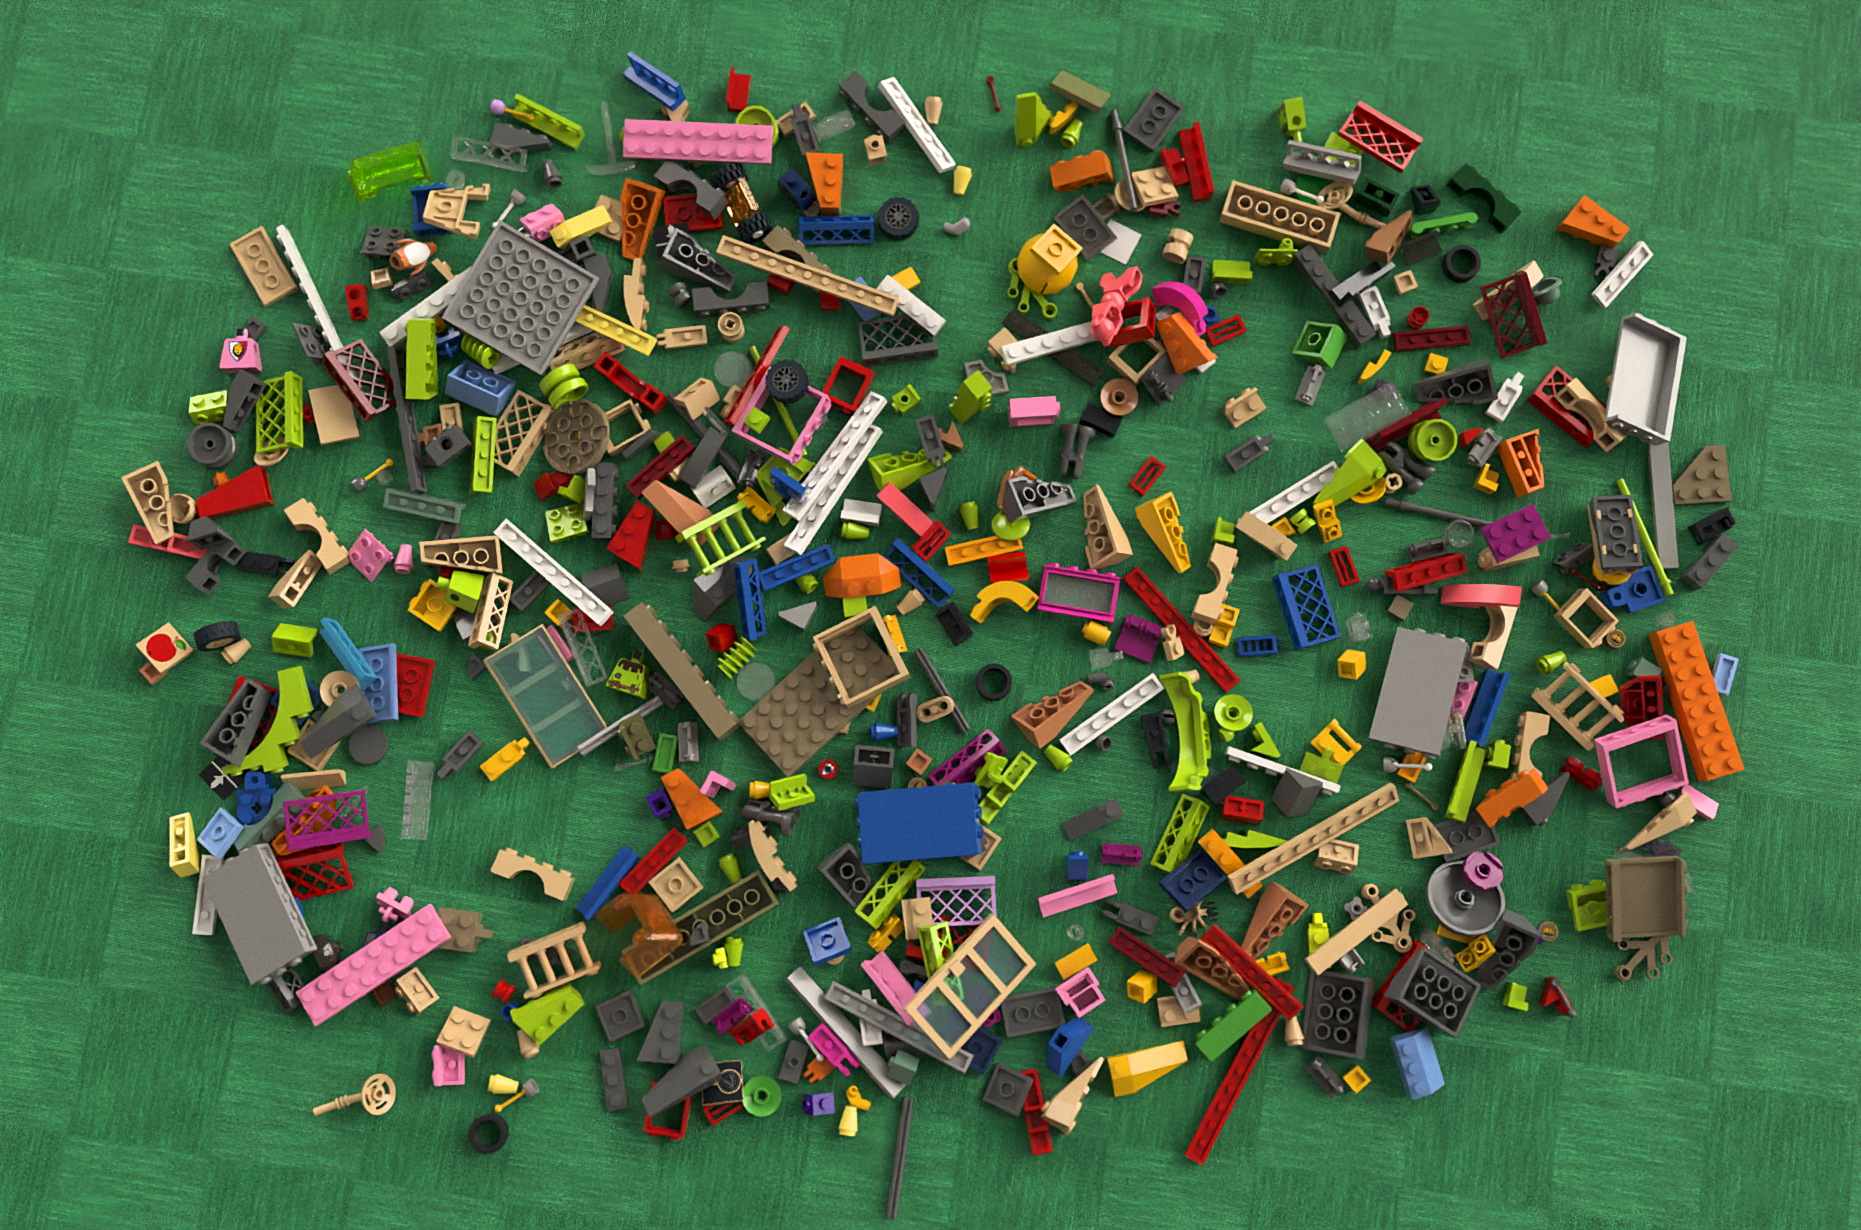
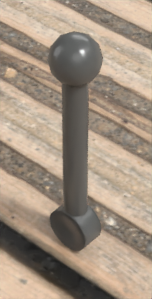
M1555 978L1552 979L1551 984L1556 987L1568 1010V1016L1571 1018L1575 1017L1576 1012L1571 1009L1559 986L1560 981Z

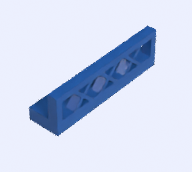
M630 52L627 54L631 66L622 73L624 79L672 111L686 100L678 82L634 53Z
M874 215L799 217L800 241L804 245L874 243ZM848 229L853 234L849 238H843L840 233ZM862 229H870V238H862L858 233ZM803 230H811L816 235L812 239H804ZM824 230H830L834 235L831 238H824L821 233Z
M897 539L893 543V547L883 556L896 566L902 565V569L899 567L900 574L938 609L954 593V588L901 540ZM897 550L902 555V562H893L889 556ZM904 565L916 567V575H907L904 572ZM927 577L930 580V587L922 588L919 586L918 578ZM932 590H941L945 594L939 603L933 598Z
M826 544L763 570L758 574L766 592L834 564L836 560L829 544Z
M757 559L733 563L743 637L749 641L756 640L757 636L767 635ZM750 564H751V565H752V573H751L750 576H749V575H748V567H747V565H750ZM750 583H752V584L754 585V587H755V591L753 592L752 595H751ZM752 601L757 604V610L755 613L753 611ZM755 620L760 623V631L757 632Z
M1490 669L1485 670L1460 741L1469 743L1473 740L1477 742L1476 747L1484 746L1509 680V673L1503 672L1500 674Z
M624 845L577 906L576 909L585 915L584 918L588 921L596 917L618 888L619 883L640 859V856Z

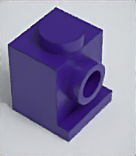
M664 788L645 797L655 818L661 817L663 820L673 815L671 811L675 810ZM660 802L665 803V807L663 809L659 808Z

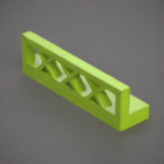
M519 94L515 95L514 99L517 105L514 111L524 114L531 113L534 115V120L529 121L525 117L511 114L512 118L577 150L585 136L580 125Z
M477 416L473 421L469 495H475L477 492L492 493L497 418Z
M1473 740L1466 745L1445 814L1446 818L1461 823L1466 821L1487 751L1476 747L1477 742Z
M1182 794L1150 864L1171 873L1184 863L1210 806L1201 800ZM1186 801L1193 802L1190 809L1184 811L1183 807ZM1183 819L1182 826L1176 829V822ZM1174 836V844L1168 847L1167 842L1169 838ZM1166 854L1167 859L1164 865L1159 864L1160 857Z
M910 860L912 863L908 868L901 869L900 866L902 861L893 862L854 912L877 930L916 882V879L924 872L925 867L921 862ZM898 874L897 882L895 884H888L890 875ZM885 889V897L876 900L878 890ZM873 904V912L869 917L861 912L866 905Z
M947 921L917 927L928 980L954 953ZM942 928L943 931L941 939L938 938L937 929ZM943 947L947 950V955L945 959L942 957L941 953ZM951 972L950 977L946 976L943 981L950 989L952 986L955 988L956 996L960 1000L964 999L960 979ZM938 987L931 992L933 1005L947 1006L952 1004Z

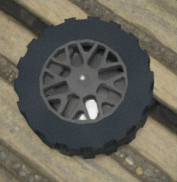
M904 197L890 198L880 206L878 225L884 236L895 241H903L906 238H910L916 232L919 222L918 210H916L915 204L911 203L909 199L907 200Z
M784 359L783 361H777L776 364H773L768 369L765 384L774 399L779 403L793 404L796 401H800L802 397L804 398L806 392H808L810 381L800 363Z

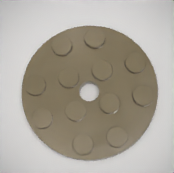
M585 399L569 400L560 405L547 421L548 424L543 433L545 435L543 450L546 459L556 470L571 475L584 473L588 468H593L606 452L610 435L609 422L606 414L597 404ZM578 432L579 440L574 441V435Z

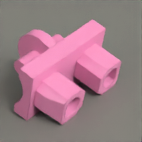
M391 887L383 894L379 892L376 899H378L377 904L382 906L378 911L383 914L382 921L388 922L390 918L396 921L399 916L407 919L411 916L410 911L414 900L404 896L400 903L396 902L395 899L398 896V892Z

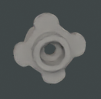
M1354 897L1353 901L1344 905L1345 911L1351 915L1352 920H1355L1368 910L1361 903V898Z

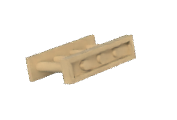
M1566 661L1563 663V668L1566 671L1545 690H1540L1538 687L1531 692V697L1589 751L1594 747V736L1614 718L1622 723L1624 721V716L1622 715L1624 712L1616 704L1613 706L1580 675L1579 672L1581 671L1574 663L1569 664ZM1573 676L1581 685L1563 701L1554 704L1550 700L1551 695ZM1587 690L1595 699L1577 715L1569 718L1564 713L1565 709ZM1602 704L1609 713L1590 730L1583 732L1578 727L1579 723Z
M584 921L509 951L507 954L509 962L516 961V963H519L529 986V989L524 993L525 999L529 997L531 999L537 998L546 990L583 975L592 976L598 972L601 962L592 963L582 939L583 933L586 931ZM570 938L575 940L585 967L575 971L563 945L564 941ZM551 946L557 949L567 973L555 978L545 954L546 948ZM533 953L538 956L548 982L538 986L526 960L527 956Z

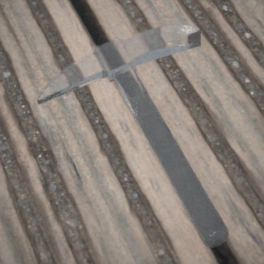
M602 101L600 105L609 163L608 165L585 166V169L593 175H615L633 168L640 160L617 163L608 103Z

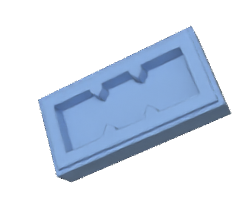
M1722 653L1717 654L1712 676L1718 694L1728 696L1739 659Z

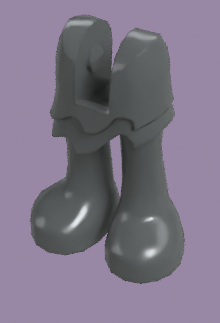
M1062 423L1061 431L1065 434L1064 450L1061 449L1060 476L1066 477L1068 465L1075 466L1073 479L1077 480L1081 477L1084 469V456L1088 440L1095 437L1096 429L1080 426L1075 455L1072 451L1078 425Z
M1389 441L1385 447L1395 457L1392 458L1384 451H1380L1378 456L1390 472L1401 477L1407 484L1408 492L1414 495L1424 484L1423 481L1433 474L1436 467L1431 464L1426 466L1418 464L1401 446ZM1404 464H1405L1413 473H1415V475H1416L1418 478L1412 476L1409 472H1407V471L1403 468Z
M748 799L745 806L741 809V816L744 819L754 820L755 822L771 821L781 825L782 834L790 836L794 825H797L801 810L800 806H795L779 811L772 801Z

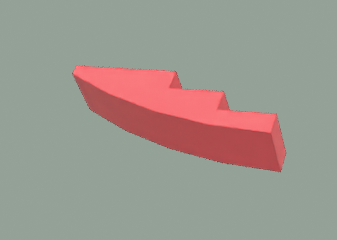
M888 482L877 494V497L920 538L933 524L891 482ZM941 532L940 535L935 539V541L929 546L930 548L943 535V532Z
M133 524L128 541L130 544L195 559H201L210 548L199 549L187 541L188 536L174 533L175 537L156 545L147 527Z
M1489 584L1443 585L1440 604L1480 609V606L1519 608L1522 587Z

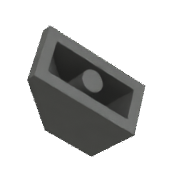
M205 516L191 521L187 541L199 549H205L231 541L232 537L221 526Z

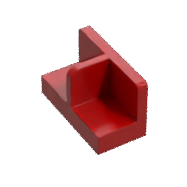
M1165 147L1161 148L1159 159L1162 166L1165 167L1174 188L1189 184L1190 180L1184 167L1185 159L1180 157L1178 149L1174 148L1166 151Z

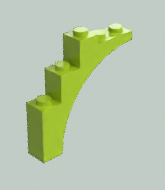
M301 665L277 672L280 685V701L275 721L269 733L258 747L245 756L240 768L234 764L222 767L224 775L231 774V777L243 774L242 770L250 768V771L262 769V765L264 772L271 771L274 774L284 771L283 767L289 765L284 746L295 744L296 740L301 738L295 716H297V719L309 716L308 712L314 710Z

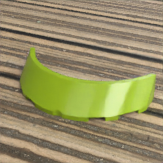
M1175 672L1159 675V679L1167 690L1174 707L1180 739L1178 769L1172 784L1169 786V792L1197 791L1201 788L1200 784L1203 777L1208 775L1207 759H1211L1210 727L1207 713L1203 712L1201 707L1203 700L1200 693L1194 690L1191 684L1192 678L1188 674Z

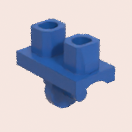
M456 327L449 328L447 336L441 337L440 334H436L437 357L449 355L451 359L455 358L453 352L460 350L463 339L461 332Z

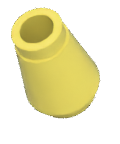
M957 166L956 170H954L953 193L964 195L972 176L970 168Z
M499 1074L496 1076L491 1075L488 1091H491L492 1094H516L519 1082Z
M845 1106L838 1127L840 1135L855 1137V1132H858L856 1107Z

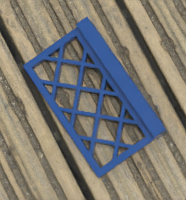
M1318 565L1280 573L1272 578L1295 651L1341 637ZM1308 571H1314V582L1304 578ZM1289 576L1300 579L1296 587L1289 583ZM1302 581L1311 586L1308 594L1299 590ZM1314 588L1321 593L1319 601L1310 596ZM1296 593L1305 597L1302 606L1295 601ZM1308 599L1317 604L1314 612L1305 608ZM1320 606L1327 611L1325 619L1316 614ZM1302 611L1311 615L1308 624L1301 620L1300 615ZM1314 618L1323 622L1320 630L1310 626ZM1325 625L1332 627L1334 635L1328 636L1322 632ZM1308 629L1317 634L1314 641H1308L1306 635Z

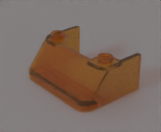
M622 893L595 913L596 917L612 933L634 916L638 917L643 927L633 936L632 941L635 947L619 959L636 978H639L678 948L683 940L682 934L663 901L656 894Z

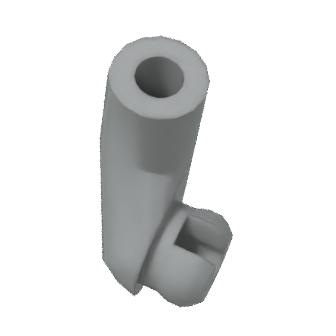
M964 217L954 225L945 222L943 231L954 235H961L969 229L970 221Z

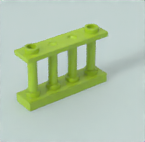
M744 499L675 536L678 543L684 540L686 543L689 542L701 563L703 570L696 573L697 577L703 574L707 577L716 572L715 568L749 549L753 552L762 547L760 543L765 541L766 538L762 537L756 540L742 516V509L747 507ZM730 516L736 519L749 542V545L742 549L726 523V518ZM714 524L720 526L734 553L727 557L711 531V526ZM701 532L702 535H705L719 560L712 565L709 564L695 539L697 538V533Z

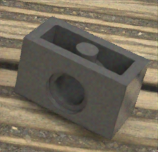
M448 426L443 430L444 434L438 438H432L427 443L428 446L425 447L428 454L441 468L447 466L473 446L459 426ZM450 440L452 446L450 449L445 450L444 444Z

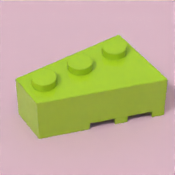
M977 370L962 382L957 391L959 394L958 398L956 396L953 397V403L947 408L962 425L979 411L984 412L990 407L989 403H991L993 387L981 372Z
M567 982L545 993L544 996L536 1000L528 1001V1004L518 1009L510 1010L512 1020L534 1041L541 1045L584 1005L581 994Z

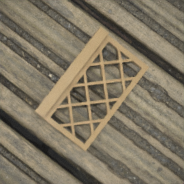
M518 390L496 424L495 445L497 453L494 454V463L519 477L545 435L543 433L548 424L547 421L555 410L551 406L545 405ZM521 397L525 398L527 405L518 408L517 402ZM537 406L543 408L539 415L533 416L531 408ZM528 409L530 417L520 420L519 412ZM516 413L517 421L508 424L507 418L509 415ZM531 421L532 427L530 430L523 432L522 424ZM518 425L520 433L511 436L509 428ZM506 429L507 437L498 440L497 434L499 431ZM521 437L522 443L520 446L513 448L512 440ZM508 441L510 449L501 452L499 444ZM511 453L512 459L508 465L504 464L502 456Z

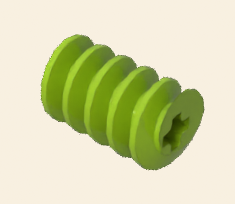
M468 333L463 337L461 342L462 350L484 368L491 369L499 363L501 354L498 350Z
M742 636L740 637L741 644L734 642L736 649L729 647L730 655L725 652L723 653L725 660L717 659L719 662L717 666L730 679L733 678L731 672L738 674L739 672L736 667L744 668L742 661L749 663L750 661L747 656L749 655L754 658L753 651H757Z

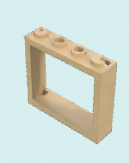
M876 606L813 637L815 643H813L814 649L817 654L821 653L823 657L821 664L825 671L829 670L831 674L829 680L833 688L837 687L840 692L837 697L841 704H845L848 709L911 678ZM874 619L900 674L849 698L823 643Z

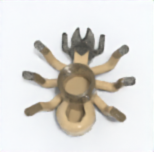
M1200 901L1196 907L1194 906L1187 913L1179 906L1174 907L1170 911V919L1176 923L1185 921L1178 935L1181 936L1187 924L1192 921V930L1195 937L1198 938L1196 919L1203 928L1208 930L1210 927L1203 922L1201 916L1209 921H1217V919L1210 918L1218 915V913L1212 912L1217 910V907H1209V905L1215 904V902H1208L1205 907L1200 909L1202 903Z

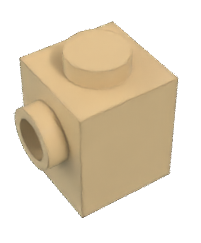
M870 135L864 139L870 167L887 163V152L882 135Z

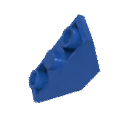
M1077 1017L1060 1026L1048 1043L1046 1066L1062 1077L1095 1027L1081 1017Z

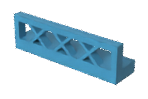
M324 617L320 621L324 628L319 633L345 670L357 679L360 689L364 691L377 679V676L338 621Z

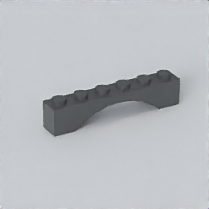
M1309 244L1298 251L1291 263L1299 274L1311 283L1329 304L1343 331L1348 335L1347 339L1355 350L1371 341L1376 332L1351 300L1339 308L1328 295L1333 288L1339 285V282L1313 247Z

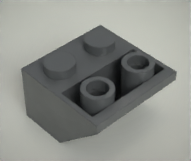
M855 745L853 785L891 789L895 749Z

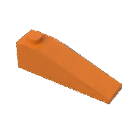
M625 178L620 196L622 203L623 257L631 260L643 258L661 210L666 190Z

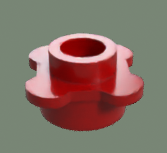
M303 404V422L315 424L316 421L312 407L308 406V404Z

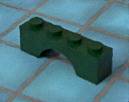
M1467 163L1447 183V186L1459 197L1468 194L1482 197L1490 209L1488 222L1501 234L1522 213L1515 203L1510 202L1502 191L1495 189L1488 179L1483 178L1473 166H1469Z

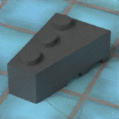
M664 1000L661 1002L636 1061L675 1064L679 1062L685 1001Z

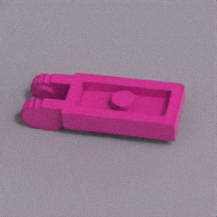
M823 1023L808 1036L826 1058L847 1077L850 1075V1072L840 1062L844 1057L849 1060L852 1066L856 1068L859 1066V1063L849 1054V1050Z

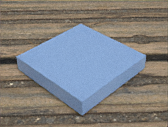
M220 807L197 840L215 858L221 860L244 827L231 814Z

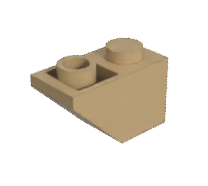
M1004 327L988 341L987 350L992 357H997L1001 361L1000 365L1005 371H1010L1013 374L1016 370V364L1006 366L1000 348L1001 346L1015 343L1017 340Z

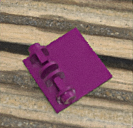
M1128 614L1115 649L1151 663L1159 640L1162 637L1161 628L1164 627Z

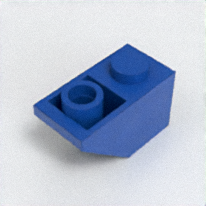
M1072 851L1070 855L1066 856V880L1087 879L1089 855H1084V851Z

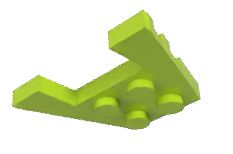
M782 447L778 449L787 455L790 453V451ZM772 455L758 470L756 479L770 505L776 510L775 514L784 527L792 517L783 511L786 505L781 500L784 497L774 491L775 486L769 478L770 471L775 466L797 482H800L807 473L810 474L816 463L801 457L792 466Z

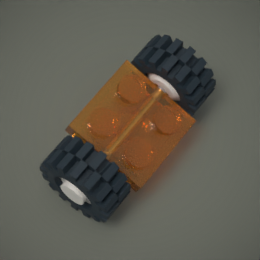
M732 163L730 166L726 165L725 168H720V171H716L713 174L712 181L715 187L720 188L726 194L725 198L728 201L726 207L742 242L751 244V242L754 243L758 239L761 240L762 237H766L773 230V227L766 213H757L760 208L746 182L748 181V176L742 164Z

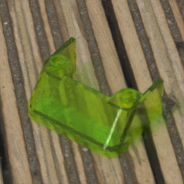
M416 140L354 159L350 163L348 179L360 205L363 204L365 197L366 199H371L377 196L376 193L380 188L410 179L420 183H432L433 174L422 140Z

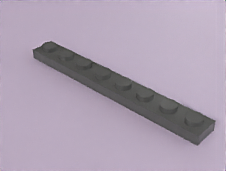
M392 345L387 347V359L391 368L390 377L394 386L393 395L397 404L396 413L400 422L399 431L403 440L402 449L406 458L405 467L409 476L408 485L412 492L424 494L428 491L412 399H406L405 354L403 349Z

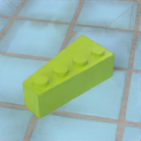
M411 318L405 324V332L407 334L406 399H430L438 394L435 318Z

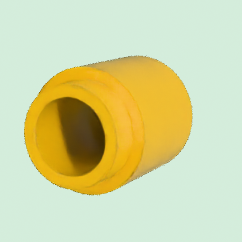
M1093 620L1090 623L1086 622L1081 631L1084 633V638L1098 645L1100 643L1105 645L1111 631L1107 630V627Z

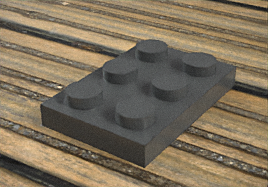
M1155 87L1125 127L1123 133L1154 153L1186 107Z
M1083 194L1053 217L1063 232L1083 248L1080 253L1087 262L1117 239V236Z
M1477 810L1468 813L1465 823L1449 819L1433 825L1453 852L1441 855L1444 863L1501 844L1495 827L1489 828Z
M1056 987L1009 995L1001 1003L1007 1037L1059 1028L1065 1024L1060 995L1056 991Z

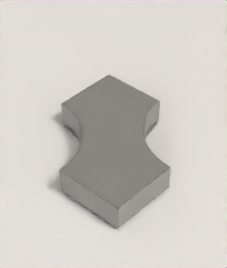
M983 360L964 363L966 377L968 378L979 370L993 387L992 396L1009 393L1005 373L992 372L985 366Z
M588 468L585 476L583 520L590 521L593 513L595 491L594 468Z

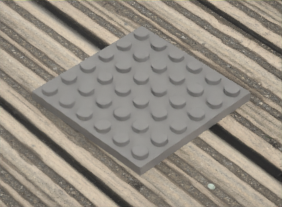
M499 220L441 318L543 376L600 278Z

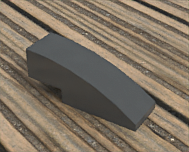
M710 427L685 466L679 479L696 489L726 443L727 436Z

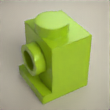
M909 384L905 389L892 397L893 403H891V406L896 413L900 412L904 416L921 404V398L911 384ZM907 397L908 401L902 402L901 399Z
M1493 739V743L1487 747L1486 751L1488 761L1483 762V766L1501 770L1507 769L1511 745H1506L1503 740Z

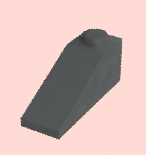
M240 369L230 386L223 422L225 428L240 432L267 385L264 381L245 370Z
M1568 771L1560 773L1546 784L1548 789L1543 795L1524 807L1518 808L1531 826H1542L1549 820L1547 817L1553 813L1570 776Z
M1115 798L1062 823V826L1069 841H1072L1123 817L1124 814Z

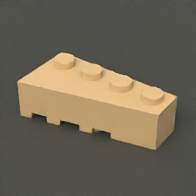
M499 535L419 542L421 564L488 574L493 572L498 575L503 574Z

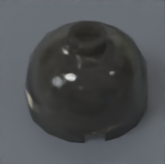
M319 934L312 937L317 947V950L312 952V955L317 965L322 969L320 970L321 974H324L340 963V952L343 951L339 940L335 941L327 934Z

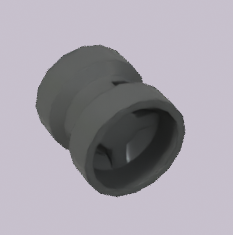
M678 282L668 290L669 295L675 299V304L678 308L685 307L693 300V296L690 292H687L684 282Z

